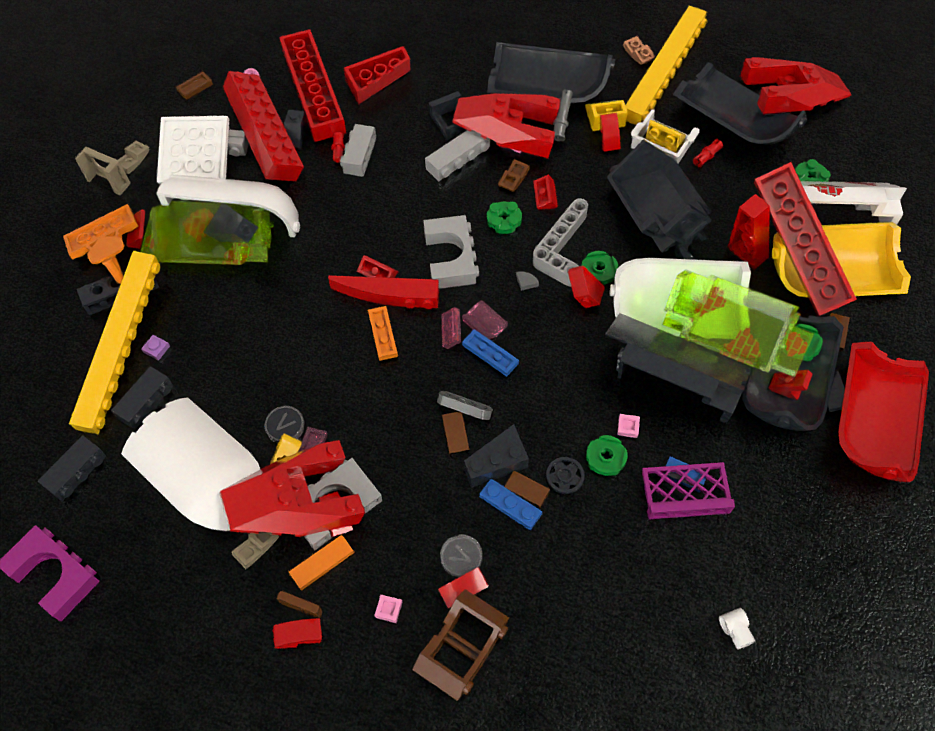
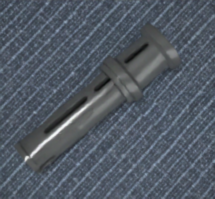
M566 90L562 91L558 115L553 122L555 141L565 140L564 133L568 127L567 116L573 92L567 90V93Z

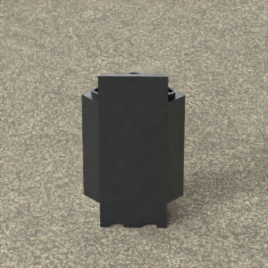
M643 139L619 165L612 166L609 169L611 173L607 178L640 231L654 240L661 253L668 251L669 247L677 245L679 248L692 244V241L696 239H701V241L708 239L702 229L712 221L709 217L712 211L673 157Z
M619 313L605 333L606 336L627 344L625 348H621L617 357V378H622L627 365L704 396L701 402L722 410L723 413L719 421L727 424L744 391V386L752 366Z

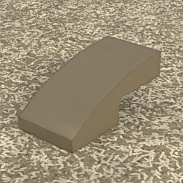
M135 141L125 148V155L118 159V161H120L126 174L131 173L142 162L150 150L148 146Z
M270 532L248 534L249 539L234 549L232 555L247 569L274 544L279 535H273Z

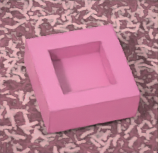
M620 414L617 435L637 438L640 417Z
M381 595L375 618L396 623L402 600Z

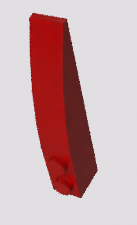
M329 276L328 278L331 289L361 300L406 308H438L439 280Z

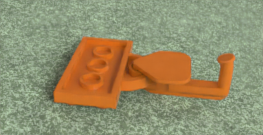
M126 204L63 237L72 259L82 257L88 252L87 255L92 264L102 262L116 282L121 284L124 276L116 254L124 249L122 235L133 231L138 227L131 208Z

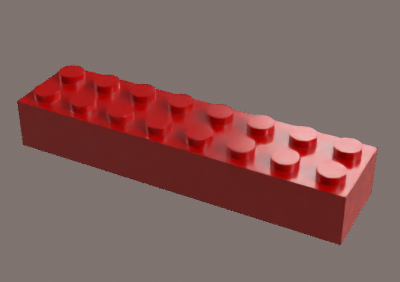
M306 30L279 37L283 54L302 108L305 111L314 142L331 138L335 132L346 134L344 118L311 31Z
M229 71L223 88L265 179L297 181L304 166L259 75Z
M790 162L756 178L754 184L761 198L770 205V218L782 243L785 245L788 256L817 317L857 300L792 163Z

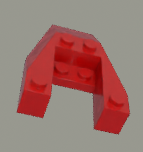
M753 57L745 59L740 75L746 85L778 84V86L762 87L757 105L763 114L812 110L816 105L824 106L828 101L833 100L835 102L851 95L837 74L813 63Z
M495 93L459 98L452 123L470 132L474 130L480 133L482 138L487 139L488 137L496 141L498 146L549 158L555 132L522 124V117L553 125L559 111L561 99L547 95Z
M340 441L321 443L280 459L221 490L220 496L230 531L246 533L270 532L273 535H281L282 533L295 534L296 537L359 524L365 513L359 494L313 503L305 480V476L331 472L343 464L345 455Z

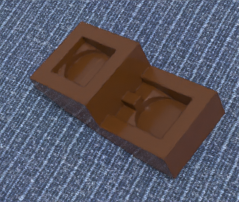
M514 159L509 170L504 172L498 186L514 192L528 173L529 165Z
M462 412L443 414L442 418L449 453L469 450Z

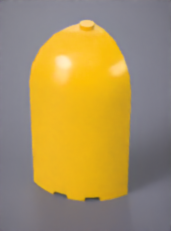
M894 222L822 225L855 296L908 293L911 276L905 269L903 261H899L897 252H901V228ZM777 232L774 235L772 258L774 259L777 273L787 290L797 296L808 297L788 256L785 245L782 243Z

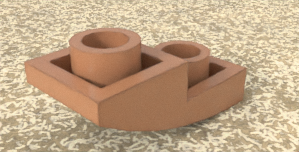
M638 36L623 43V47L630 56L641 65L655 59L649 46H644Z

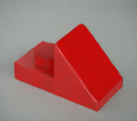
M809 370L774 373L769 389L783 396L798 400L801 391L807 390L813 374Z

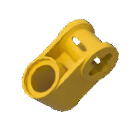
M283 433L270 464L298 453L302 441Z

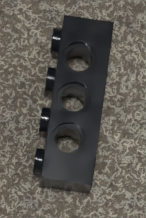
M112 275L77 289L81 303L89 316L113 306L121 284L116 282ZM155 277L152 290L160 288Z

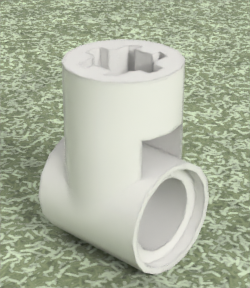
M741 608L719 616L724 632L727 635L730 634L737 649L744 648L755 642L748 628V618Z

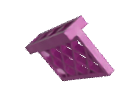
M724 462L642 469L648 505V519L729 514L735 507L734 499H731ZM710 469H719L721 477L715 480L707 473ZM696 470L702 475L697 482L687 475L690 471ZM670 472H676L682 476L677 484L667 477ZM656 473L661 477V480L655 485L649 480L648 474ZM704 477L714 484L710 491L699 484ZM683 479L694 485L689 493L679 486ZM663 480L673 486L668 494L658 487ZM717 486L724 491L725 498H717L711 492ZM696 487L706 494L703 499L697 500L691 495ZM675 489L685 495L682 501H676L670 496ZM655 490L665 497L662 502H652L651 495Z

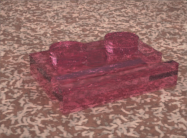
M482 300L472 307L466 315L462 316L464 322L489 340L497 336L508 324Z

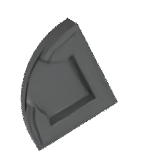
M516 272L521 290L539 286L538 280L532 274Z

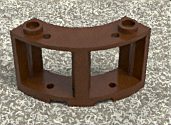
M465 589L455 599L443 621L445 625L438 636L434 635L420 653L413 670L458 701L463 693L467 695L474 685L472 680L485 662L498 638L502 639L506 634L508 627L505 625L509 617ZM464 609L494 628L483 650H480L452 631ZM444 642L474 661V664L464 678H461L433 659Z

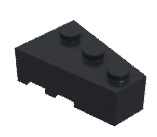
M513 424L464 460V471L471 488L487 483L490 479L496 480L512 474L513 471L519 472L528 468L529 458L515 425Z

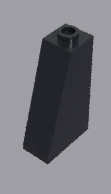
M222 203L204 230V233L219 242L249 243L258 226L235 209Z

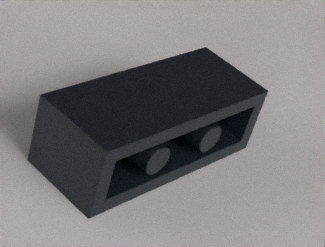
M150 366L111 411L118 420L136 430L138 426L143 424L142 421L150 412L157 408L163 397L170 393L173 384L167 376Z
M82 435L38 482L63 502L81 482L87 479L91 471L103 462L106 455L99 447Z

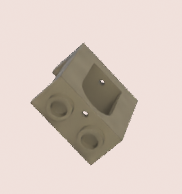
M85 147L75 158L88 182L96 174L108 179L114 192L118 195H121L131 184L120 161L88 147ZM94 158L109 163V165L106 168L100 166L94 160Z

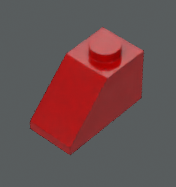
M584 266L569 269L568 275L574 298L585 308L600 305L605 286Z

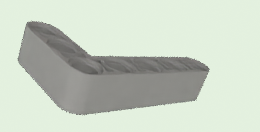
M576 199L572 202L534 249L533 266L536 269L569 287L572 286L568 270L579 267V265L558 253L586 219L588 203L584 199Z

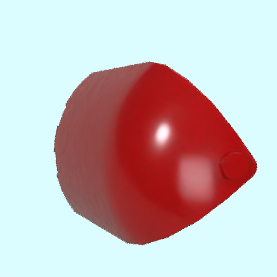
M873 342L852 343L839 424V442L853 463L878 477L893 481L911 482L917 474L929 371L924 361L897 358L895 361L889 359L887 353L879 350Z

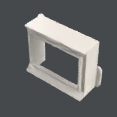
M652 109L643 123H638L631 132L633 136L631 148L634 149L644 139L643 136L648 130L650 120L654 118L655 110ZM694 128L689 135L686 134L684 144L678 153L651 141L648 142L673 157L679 163L692 142H694L699 129Z

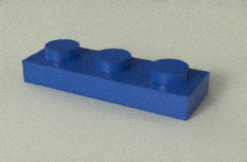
M475 329L462 342L465 348L506 377L519 364L517 358Z
M490 479L480 493V498L530 531L542 515L541 510L493 479Z

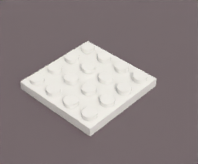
M228 116L161 117L157 183L161 184L164 179H169L171 174L226 179L229 132Z

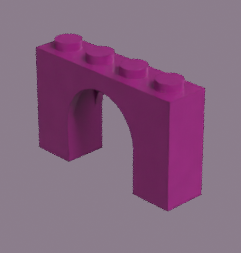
M35 525L0 559V569L19 583L40 562L53 558L60 559L62 563L61 577L58 583L38 604L54 618L62 621L98 584L99 580L94 576L97 572L88 564L83 567L80 564L82 559L74 552L68 554L66 552L68 547L60 540L55 542L52 539L55 535L47 528L41 530Z

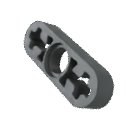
M440 391L437 403L483 420H489L493 409L487 405L447 391Z

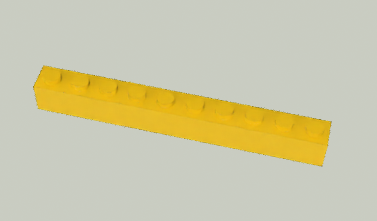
M692 6L687 8L625 105L628 112L626 121L635 125L640 122L642 123L650 113L649 111L654 109L656 100L661 98L663 88H667L669 79L674 77L676 68H679L682 63V58L687 56L688 48H692L695 38H698L701 28L705 27L707 19H705L706 11Z
M136 251L132 253L69 422L75 430L99 434L100 429L104 427L105 414L111 407V398L117 390L119 375L124 371V361L130 354V345L136 337L137 325L142 320L143 308L148 304L149 291L154 287V277L160 270V264L155 255Z

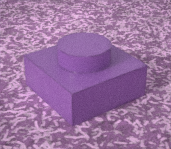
M152 335L142 347V351L159 360L170 345L168 342Z

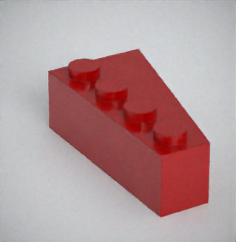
M403 46L344 68L346 82L357 103L360 104L410 71V57Z
M756 194L739 207L727 246L740 259L748 262V265L753 270L769 258L770 205Z

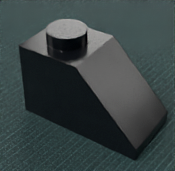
M288 110L284 127L295 150H300L308 126L305 111Z

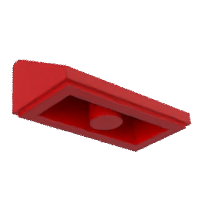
M549 174L533 181L537 209L558 208L555 183Z
M144 210L134 214L138 227L127 233L126 245L128 247L139 249L141 247L145 219Z
M365 255L356 271L367 277L394 278L398 273L397 270Z

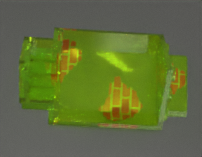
M171 201L169 206L161 204L152 207L141 253L155 255L158 262L242 265L246 261L267 262V247H270L272 237L270 227L274 226V222L270 221V211L264 208L225 203L258 226V229L249 243L219 242L204 233V230L222 203Z
M687 269L676 276L664 309L667 313L662 324L680 331V338L767 373L772 368L795 377L815 334L795 326L800 317V313H797L798 306L711 274L709 277H705Z

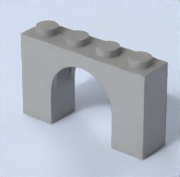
M466 215L423 220L426 245L452 243L463 251L453 261L430 264L431 279L439 280V288L476 284L479 270L478 265L474 266L476 253L471 249V247H474L473 236L469 237L471 224L467 222Z
M353 458L348 461L344 460L343 464L339 465L336 470L325 473L319 482L308 486L313 503L318 502V497L335 490L345 491L350 495L359 494L365 513L382 502L381 494ZM329 531L304 536L314 550L332 538Z

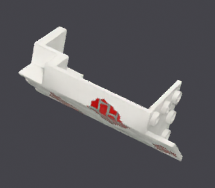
M800 181L811 203L855 204L856 210H871L872 216H878L880 223L894 222L897 225L903 215L900 199L907 189L904 187L890 185L889 183Z

